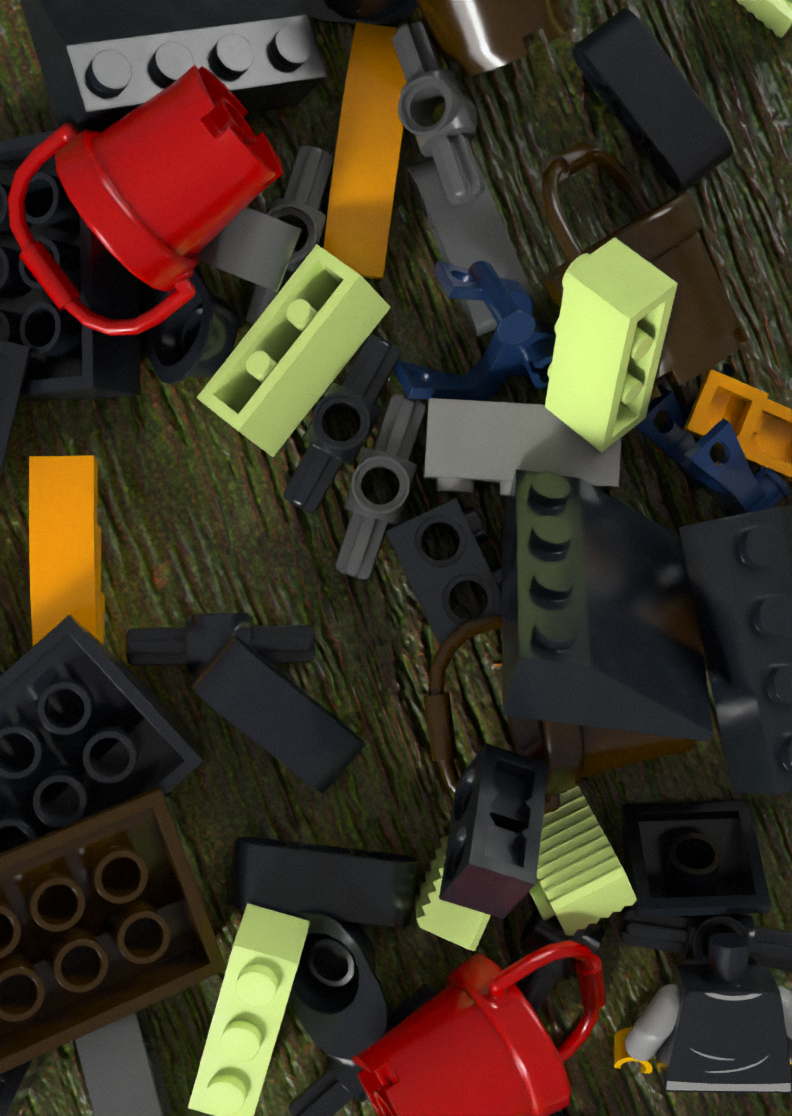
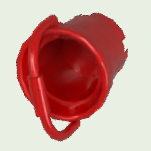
M195 64L174 83L101 133L89 131L87 128L80 133L72 123L61 125L30 152L14 174L7 201L10 228L22 250L19 257L60 311L66 309L85 327L109 336L138 335L166 320L196 294L195 286L189 278L195 274L193 270L199 262L198 253L252 200L284 173L280 159L265 134L260 132L255 136L250 125L244 119L249 114L232 92L207 68L201 66L198 69ZM54 154L57 175L68 198L86 225L105 248L134 276L150 287L165 292H172L151 310L130 319H110L92 312L79 300L81 297L80 292L40 240L35 241L26 221L25 198L30 180Z
M572 940L550 943L524 956L504 970L481 953L467 958L447 975L445 988L375 1043L352 1057L355 1064L364 1068L357 1075L377 1115L549 1116L568 1106L571 1098V1085L563 1063L573 1056L589 1037L599 1018L600 1009L605 1005L606 994L601 959L596 954H593L588 946ZM573 958L576 959L580 1000L584 1007V1012L577 1026L556 1048L535 1010L515 983L554 960Z

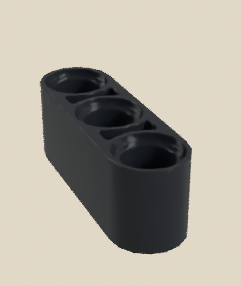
M623 8L571 47L574 61L585 79L659 176L673 191L679 194L686 191L733 155L732 144L722 126L645 25L632 11Z
M234 634L229 637L189 683L190 687L210 707L321 793L326 792L366 746L340 719Z
M237 837L234 840L227 903L241 909H246L247 903L287 915L312 912L324 914L337 921L405 927L411 924L419 860L410 856L388 852L262 837Z

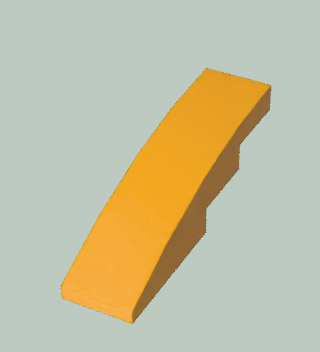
M94 455L29 456V562L33 646L69 614L104 645L105 594L101 592V527L97 524L98 461Z

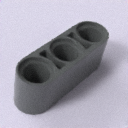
M433 157L407 167L413 191L443 262L467 269L477 261L489 262L500 278L515 280L522 284L531 298L533 304L532 314L535 313L536 305L530 286L476 158L475 161L485 186L484 192L476 201L454 206L448 201ZM459 299L476 336L496 329L497 322L484 301Z
M245 207L198 253L199 261L278 292L302 230L269 215Z
M146 1007L75 1040L95 1116H174Z

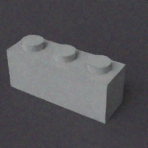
M429 398L423 480H436L437 492L473 494L475 483L500 484L499 495L509 496L515 470L518 469L540 473L552 472L561 476L576 477L601 491H611L619 487L621 438L601 453L542 404Z

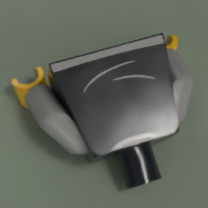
M726 932L713 934L709 937L708 964H681L677 966L674 970L671 984L658 990L633 1027L623 1028L614 1035V1068L621 1069L623 1063L637 1061L640 1062L641 1073L650 1074L653 1068L652 1057L655 1055V1062L665 1092L792 1093L790 1068L792 1064V991L777 985L768 967L748 965L749 940L746 937Z

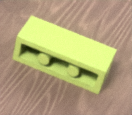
M615 237L592 254L584 253L577 257L563 276V297L560 315L554 329L556 340L552 362L547 372L549 383L545 401V408L601 453L646 418L678 285L677 282Z
M316 244L196 398L238 432L274 457L391 307L360 274Z
M247 903L228 961L188 1105L189 1109L213 1116H254L310 921Z

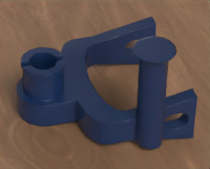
M437 260L433 273L448 298L484 301L497 322V326L485 353L467 374L457 376L398 360L394 372L408 399L438 398L487 401L502 387L508 374L530 377L538 389L547 390L549 383L547 372L553 358L556 333L549 324L535 320L532 316L533 304L522 284L515 280L500 278L493 266L487 261H477L467 269Z
M722 363V374L747 384L735 369L727 363ZM666 388L661 393V396L655 398L649 404L646 418L635 426L650 442L668 454L694 484L708 493L726 517L775 508L791 495L788 486L770 468L762 465L753 476L732 425L728 420L723 418L695 443L692 434L683 429L696 397L683 409H680L673 392ZM664 411L668 417V422L660 430H657L653 421L654 417L658 412ZM720 442L724 447V455L721 460L716 462L710 457V449L714 444Z

